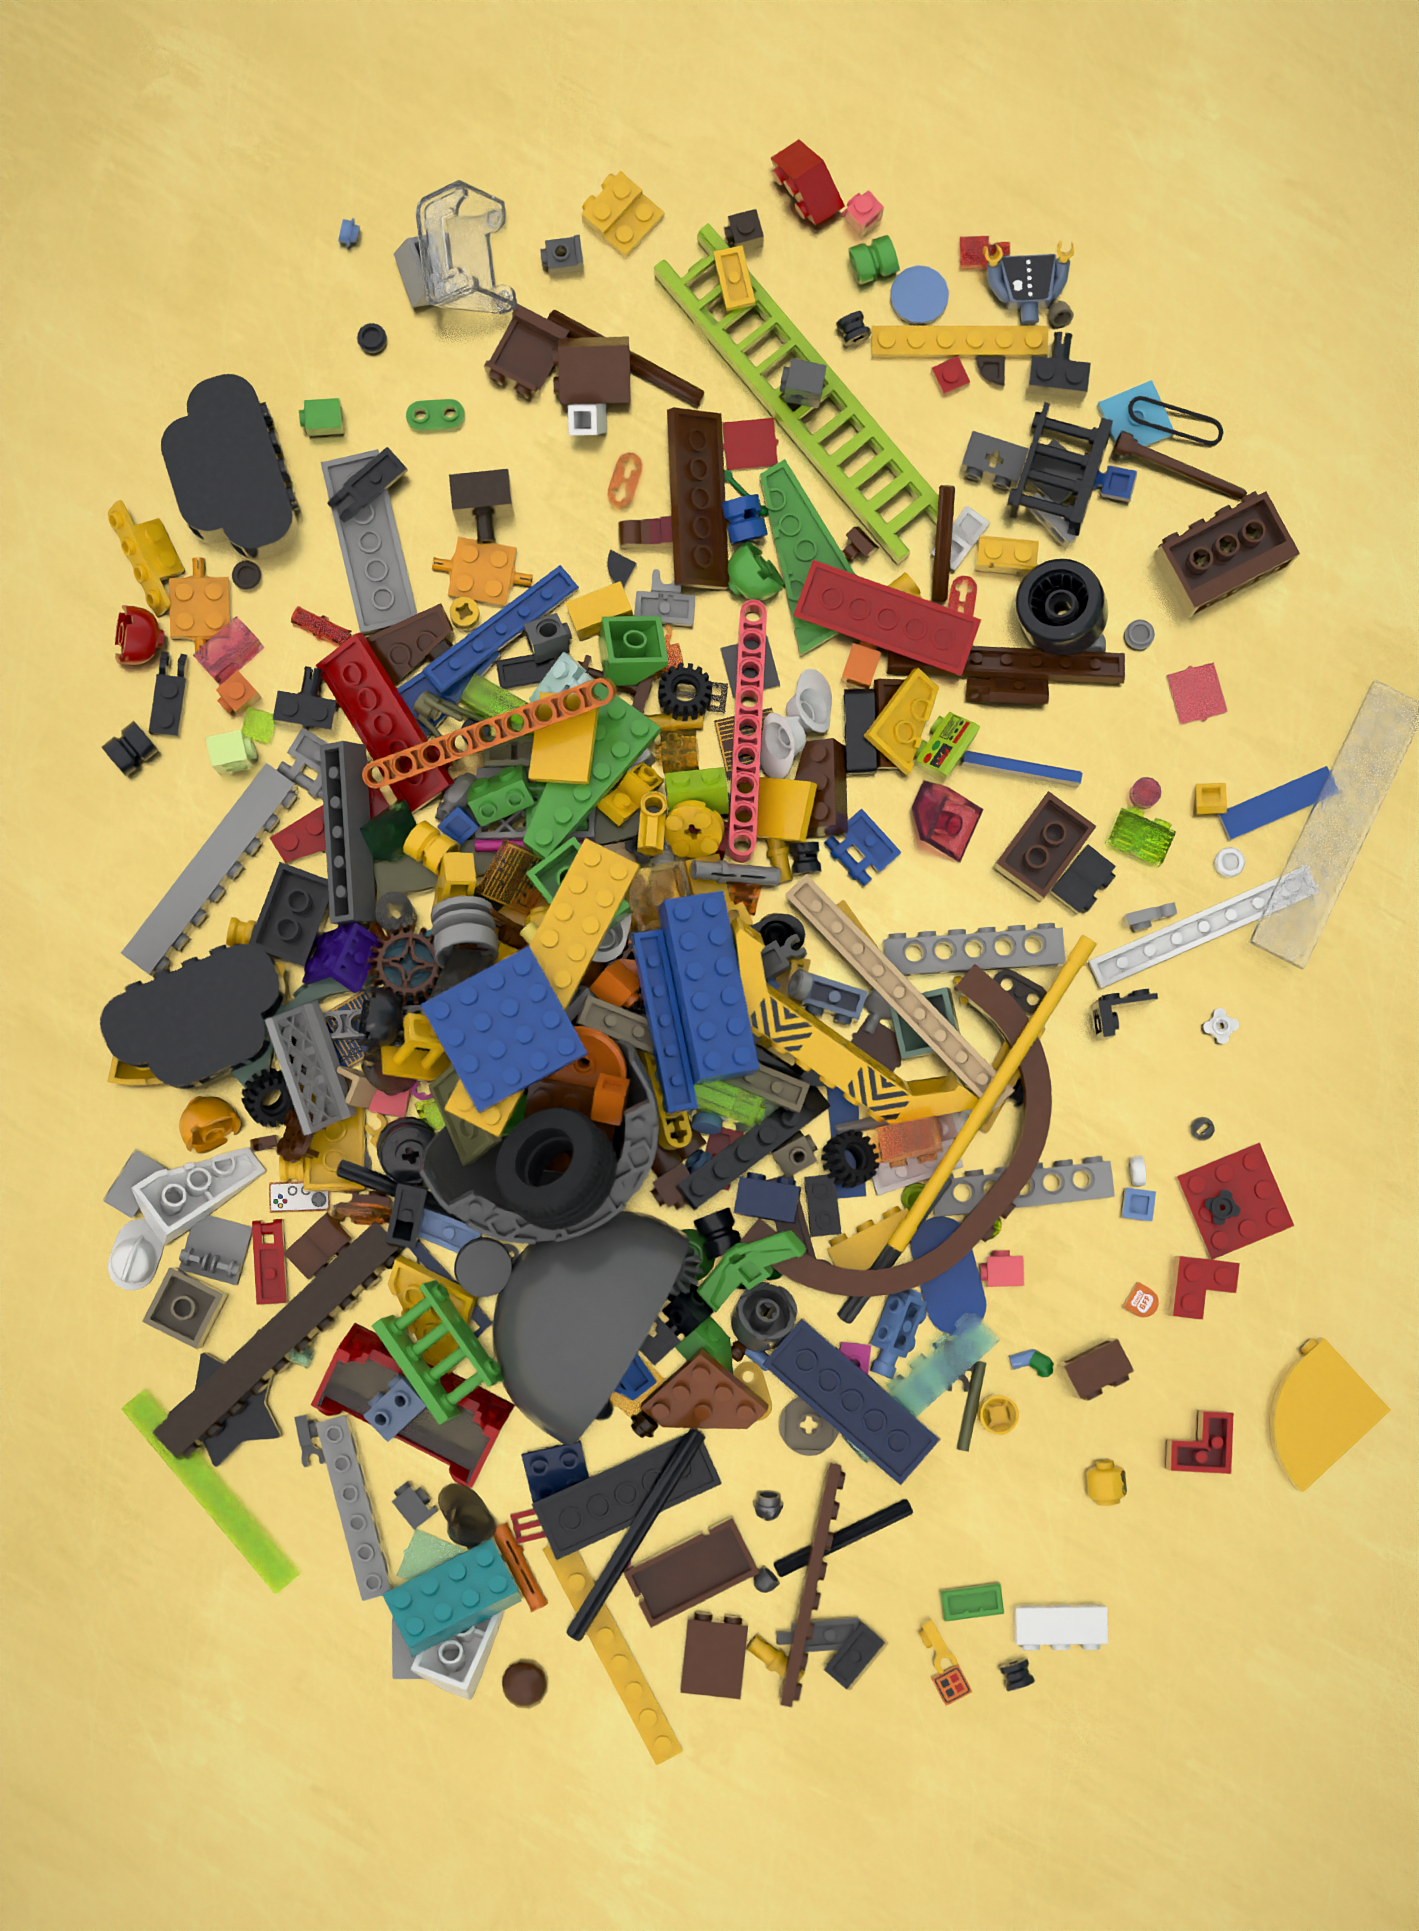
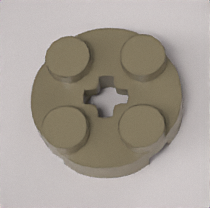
M800 1397L788 1402L779 1418V1432L782 1439L790 1449L800 1455L814 1456L821 1454L834 1443L839 1433L838 1430ZM807 1416H811L812 1421L818 1423V1427L812 1429V1434H806V1430L800 1428V1423L805 1422Z

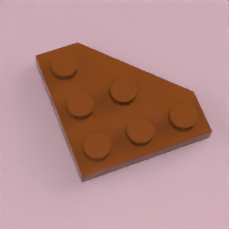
M701 1348L641 1403L640 1409L661 1427L748 1429L768 1411L769 1405Z

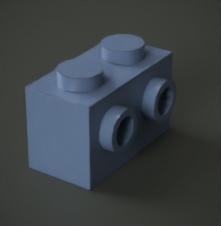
M812 974L811 989L807 997L801 1001V1005L806 1006L805 1010L811 1014L822 1016L823 1012L835 1015L834 1021L851 1025L852 1021H859L868 991Z
M401 1373L387 1384L390 1390L385 1395L380 1391L367 1403L371 1409L363 1415L387 1443L427 1407L407 1377Z

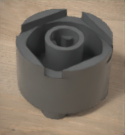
M761 1282L750 1290L746 1289L730 1315L732 1330L736 1338L748 1350L753 1352L768 1351L778 1347L790 1333L796 1320L797 1306L792 1295L785 1288L769 1284L770 1282Z

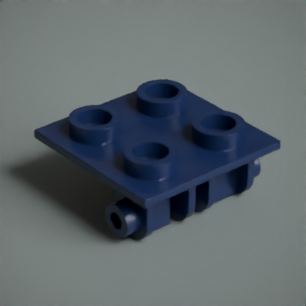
M577 1441L571 1446L565 1444L554 1445V1447H545V1449L532 1452L530 1450L528 1453L521 1454L533 1503L589 1478L581 1441Z

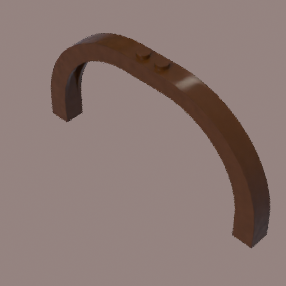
M974 964L954 990L978 1009L996 1027L1011 1050L1028 1024L1029 1019L1014 998L993 978ZM1037 1036L1018 1067L1023 1088L1024 1113L1019 1140L1013 1156L994 1185L946 1240L920 1258L886 1269H846L829 1265L805 1253L801 1257L796 1256L770 1266L794 1282L814 1290L851 1297L881 1296L912 1289L931 1281L963 1259L980 1240L986 1242L996 1231L993 1224L1001 1216L1003 1219H1006L1016 1207L1013 1201L1029 1181L1046 1144L1052 1112V1085L1049 1066L1039 1037ZM759 1218L740 1242L749 1244L779 1233Z

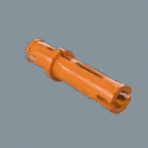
M507 1522L491 1529L490 1533L493 1535L502 1553L501 1557L503 1561H506L530 1611L534 1612L547 1605L548 1602L544 1598L522 1554L524 1550L521 1545L518 1546Z

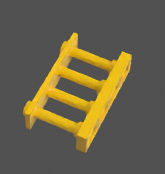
M408 1013L404 1018L405 1042L401 1047L389 1045L381 1047L382 1073L385 1075L434 1081L452 1065L448 1055L444 1054L445 1050L426 1015ZM415 1048L430 1049V1051L416 1050Z

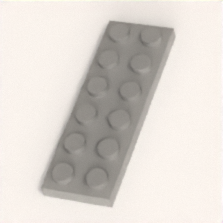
M378 449L320 462L329 500L343 488L345 482L379 454ZM388 488L367 507L361 508L355 516L345 523L339 516L355 502V499L349 494L338 507L331 509L359 629L363 635L384 630L417 614Z

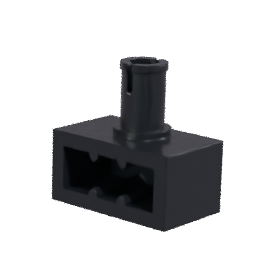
M1055 332L1052 357H1031L1026 393L1084 400L1088 392L1091 363L1070 360L1073 334L1066 332L1062 344L1063 332Z
M305 666L301 692L297 694L277 691L272 719L276 725L298 729L305 728L310 731L335 735L340 705L337 700L321 698L318 695L323 674L322 669L314 667L313 673L312 667Z

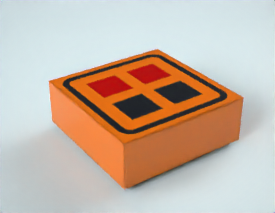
M958 1664L945 1670L944 1673H939L931 1678L946 1706L973 1692Z

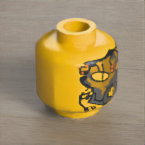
M1114 1460L1096 1461V1466L1086 1472L1088 1496L1096 1501L1097 1505H1117L1120 1503V1499L1126 1496V1473L1123 1467L1114 1465Z

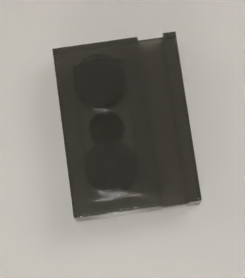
M452 948L433 989L431 998L495 964L493 954L488 953L486 956L481 955L477 951Z

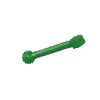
M724 470L725 482H730L742 496L750 495L733 478V473L730 470ZM761 505L762 511L759 513V516L763 517L768 511L766 506Z

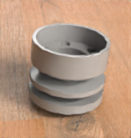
M458 896L441 901L432 908V933L435 936L433 941L434 959L438 966L453 972H471L490 966L497 960L498 945L497 936L494 932L496 925L494 917L488 913L489 909H494L490 902L475 896ZM459 943H475L477 947L489 950L457 949L455 945Z

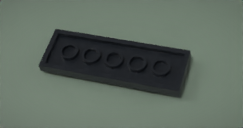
M687 1433L532 1503L531 1505L555 1559L563 1558L630 1527ZM704 1442L661 1512L722 1484Z

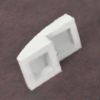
M968 505L965 506L953 523L950 568L953 570L957 569L976 544L979 536L985 532L991 523ZM934 548L933 551L931 552V554H933L934 556H935V548Z

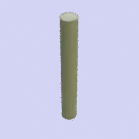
M975 1360L974 1371L972 1373L957 1446L958 1450L969 1452L987 1365L985 1362Z

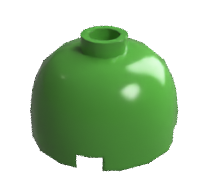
M749 540L736 550L728 562V574L731 579L728 585L737 596L743 594L747 599L762 601L779 592L783 588L784 582L770 559L766 561L760 556L763 551Z

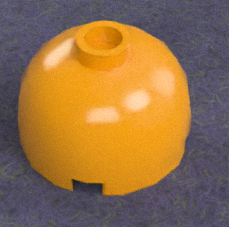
M198 1096L192 1099L179 1119V1131L187 1150L191 1152V1148H195L197 1153H204L222 1146L228 1142L227 1138L224 1137L230 1134L231 1131L236 1135L241 1127V1121L231 1104L219 1097Z

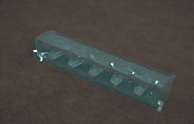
M976 1311L972 1315H969L967 1312L964 1313L953 1324L956 1329L949 1336L945 1333L941 1334L931 1344L934 1349L926 1357L921 1353L909 1364L912 1368L910 1372L904 1377L899 1373L887 1384V1387L890 1389L888 1393L916 1417L1000 1341V1337ZM841 1436L865 1463L870 1460L846 1437Z

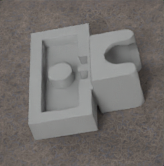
M654 569L651 592L636 591L634 616H661L662 624L693 627L695 595L681 594L682 586L675 585L674 580L670 584L662 583L660 571Z

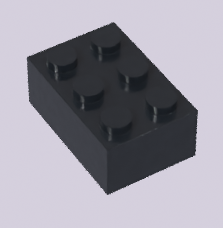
M279 862L249 944L259 947L269 956L304 968L308 960L313 957L316 941L323 931L330 912L328 879Z

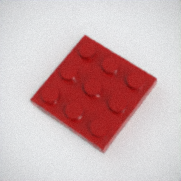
M1260 1143L1176 1176L1210 1260L1295 1226ZM1222 1190H1229L1232 1193L1231 1198L1234 1200L1235 1205L1240 1207V1213L1237 1217L1226 1219L1223 1225H1216L1213 1222V1215L1210 1210H1207L1204 1206L1205 1200L1207 1198H1215ZM1223 1204L1220 1205V1210L1225 1209V1206Z

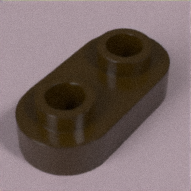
M1010 969L1001 970L993 977L1000 986L1003 980L1011 982V989L1006 991L1027 1014L1033 1015L1047 994L1042 986ZM1033 994L1037 997L1038 1002L1036 1005H1030L1027 1002L1028 995Z

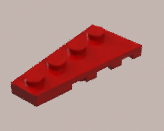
M368 786L371 836L403 827L380 789ZM323 805L270 837L271 842L285 864L326 851Z

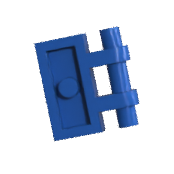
M862 808L848 820V833H843L846 836L845 840L839 843L832 835L824 842L831 850L830 855L835 860L839 859L849 870L848 875L853 880L857 879L863 887L872 880L865 871L870 865L880 873L902 853ZM852 845L865 857L859 863L847 851Z

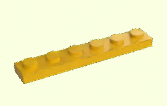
M872 326L871 358H954L956 356H959V358H975L976 356L1005 358L1048 357V326Z

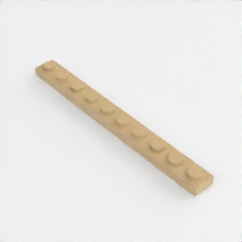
M806 874L785 896L969 1088L981 1098L997 1071ZM1007 1084L991 1109L993 1112L1015 1092L1009 1084Z

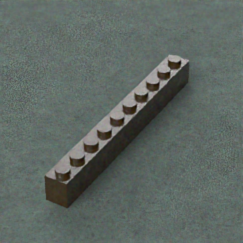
M376 1221L152 1431L176 1459L181 1462L184 1458L190 1460L201 1449L199 1444L205 1438L211 1439L222 1430L223 1425L221 1423L229 1416L233 1418L238 1415L246 1406L244 1401L252 1394L254 1396L259 1395L267 1387L268 1383L266 1381L274 1373L277 1375L281 1374L290 1365L289 1359L296 1352L299 1354L303 1353L312 1344L311 1338L319 1330L323 1333L335 1322L333 1317L341 1309L345 1312L351 1308L357 1301L355 1296L361 1290L365 1289L367 1291L372 1288L379 1280L377 1275L385 1268L390 1270L393 1267L395 1259L400 1256L399 1254L403 1250L400 1245L385 1242L387 1232Z

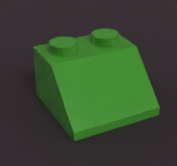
M661 616L602 617L598 642L605 678L611 679L616 686L636 685L668 666Z

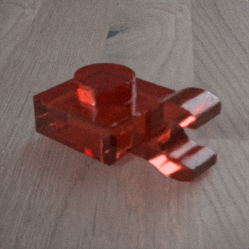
M960 236V268H987L986 264L989 261L983 255L982 250L984 246L988 248L989 256L996 253V244L1002 249V256H1010V242L989 244V236Z

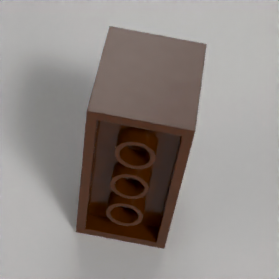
M1256 491L1240 499L1241 503L1236 505V507L1231 508L1230 505H1227L1214 513L1215 516L1209 521L1205 522L1204 518L1189 525V529L1184 534L1179 536L1178 532L1172 533L1162 539L1163 543L1158 545L1159 549L1154 555V559L1187 619L1287 568L1300 555L1267 491L1259 495ZM1220 547L1225 549L1227 553L1223 552ZM1193 561L1199 562L1201 567L1197 566Z

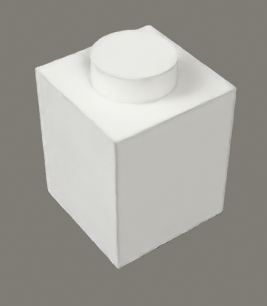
M606 403L568 405L569 435H600L607 433Z

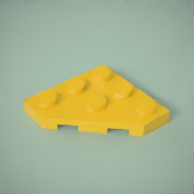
M401 1255L395 1259L387 1285L392 1295L397 1296L403 1308L401 1311L402 1315L425 1297L419 1287L423 1283L437 1280L438 1283L447 1289L449 1299L469 1326L478 1296L468 1293L462 1286ZM431 1307L410 1324L408 1329L410 1333L415 1334L419 1341L443 1321L434 1308ZM448 1332L423 1353V1359L435 1367L460 1346L451 1333ZM454 1366L447 1373L450 1374L452 1371H454L456 1366Z

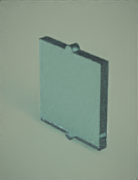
M415 1529L408 1549L403 1550L405 1556L397 1576L409 1581L463 1554L465 1549Z

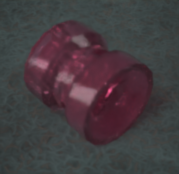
M1140 778L1129 790L1130 803L1139 810L1152 808L1161 798V786L1153 778Z

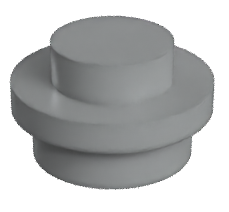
M1141 619L1132 621L1125 630L1126 642L1135 649L1147 648L1155 637L1153 626L1148 621Z

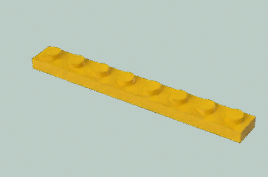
M548 1545L542 1550L577 1614L595 1582L579 1551L556 1560ZM604 1603L586 1633L657 1766L683 1752V1748L607 1604Z

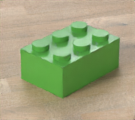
M574 836L526 873L530 882L549 906L581 847V844ZM625 899L621 903L607 932L632 913L631 907Z

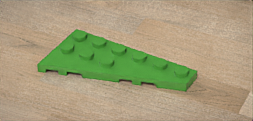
M784 459L760 473V481L800 656L839 634L836 631L793 617L812 561L816 560L855 574L789 464Z
M601 683L595 686V695H598L601 700H605L609 694L608 688ZM617 695L612 702L599 707L589 785L547 782L523 839V845L542 860L562 846L661 733V727Z

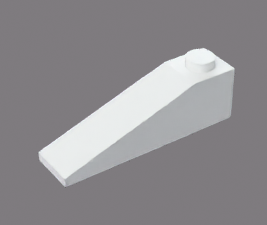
M249 1147L216 1155L208 1160L196 1163L193 1161L178 1168L156 1171L133 1186L131 1190L147 1224L163 1246L188 1231L205 1216L219 1208L264 1174L266 1170Z
M505 1610L418 1654L413 1662L411 1671L440 1689L471 1701L484 1671Z

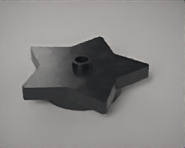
M205 1352L201 1353L195 1390L193 1392L224 1363ZM271 1377L266 1381L268 1383L267 1387L259 1395L254 1396L252 1394L244 1401L246 1406L238 1415L233 1418L229 1416L221 1423L223 1428L216 1436L211 1439L207 1437L203 1440L214 1467L220 1466L243 1441L281 1437V1433L265 1403ZM191 1392L185 1399H183L177 1406H175L167 1415L169 1416L175 1409H177L193 1392Z

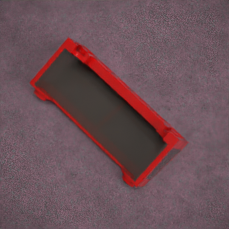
M354 1323L337 1347L311 1406L317 1408L320 1413L326 1416L339 1415L344 1411L370 1424L363 1417L371 1409L367 1403L380 1391L385 1395L390 1390L387 1384L399 1373L403 1376L405 1374L379 1336ZM427 1363L430 1368L434 1367L433 1365ZM452 1372L450 1374L446 1373L440 1378V1383L447 1393H451L466 1381V1379ZM478 1386L457 1403V1408L461 1415L453 1421L439 1425L426 1407L395 1438L450 1466L448 1469L449 1474L456 1483L473 1488L515 1405Z

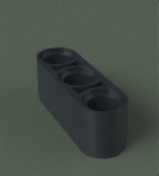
M874 688L844 689L846 774H876L877 772L876 747L864 737V734L875 721Z

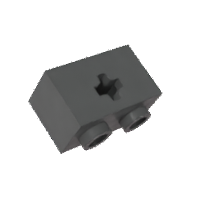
M791 358L790 367L784 366L780 383V392H785L784 402L819 409L827 365Z
M972 431L960 470L965 472V476L974 480L986 478L992 480L993 485L999 488L1010 489V486L1016 488L1029 448ZM992 457L997 458L995 467L989 466Z

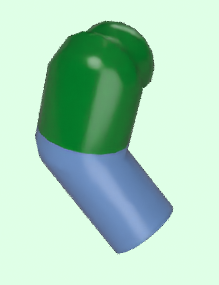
M1030 1349L1009 1356L1013 1370L1031 1366L1043 1378L1049 1377L1053 1373V1361L1051 1358L1036 1349Z

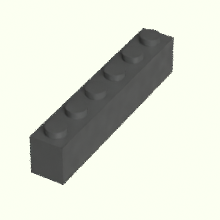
M348 741L320 745L330 923L347 925L353 922H357L359 925L377 922L369 788L362 777L363 769L367 765L366 745Z

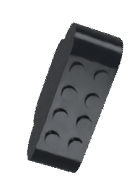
M222 374L205 379L198 383L188 396V415L173 421L166 428L161 439V452L179 511L190 530L203 541L221 543L230 540L233 548L241 556L251 560H264L281 555L289 550L297 539L299 524L295 510L300 509L292 485L287 487L286 484L291 481V477L283 457L278 458V455L283 454L275 430L270 431L269 427L274 426L270 410L266 402H260L253 386L241 376Z
M224 944L209 951L210 956L198 959V956L183 961L181 963L182 968L170 971L168 968L153 974L154 980L142 983L140 980L125 986L126 992L112 998L105 1005L100 1017L101 1033L109 1051L114 1057L124 1063L138 1068H150L155 1077L160 1081L179 1089L196 1088L258 1061L267 1052L271 1043L265 1019L273 1015L280 1008L285 997V983L276 962L257 946L237 944L227 947Z

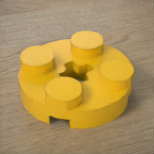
M697 800L682 801L673 807L665 820V839L672 847V852L676 856L703 858L717 851L724 835V822L715 809L711 811L705 807L706 803ZM690 824H693L695 829H700L701 831L698 834H693L688 829Z

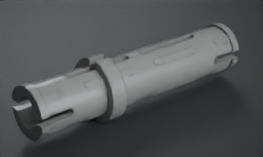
M693 860L690 867V876L693 880H715L718 884H725L728 881L778 886L781 879V871L778 867L728 864L726 860H718L717 863Z

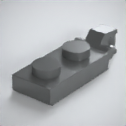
M859 1617L810 1620V1622L815 1623L812 1640H806L804 1652L840 1650L860 1626ZM791 1623V1631L776 1632L777 1645L791 1644L795 1623Z

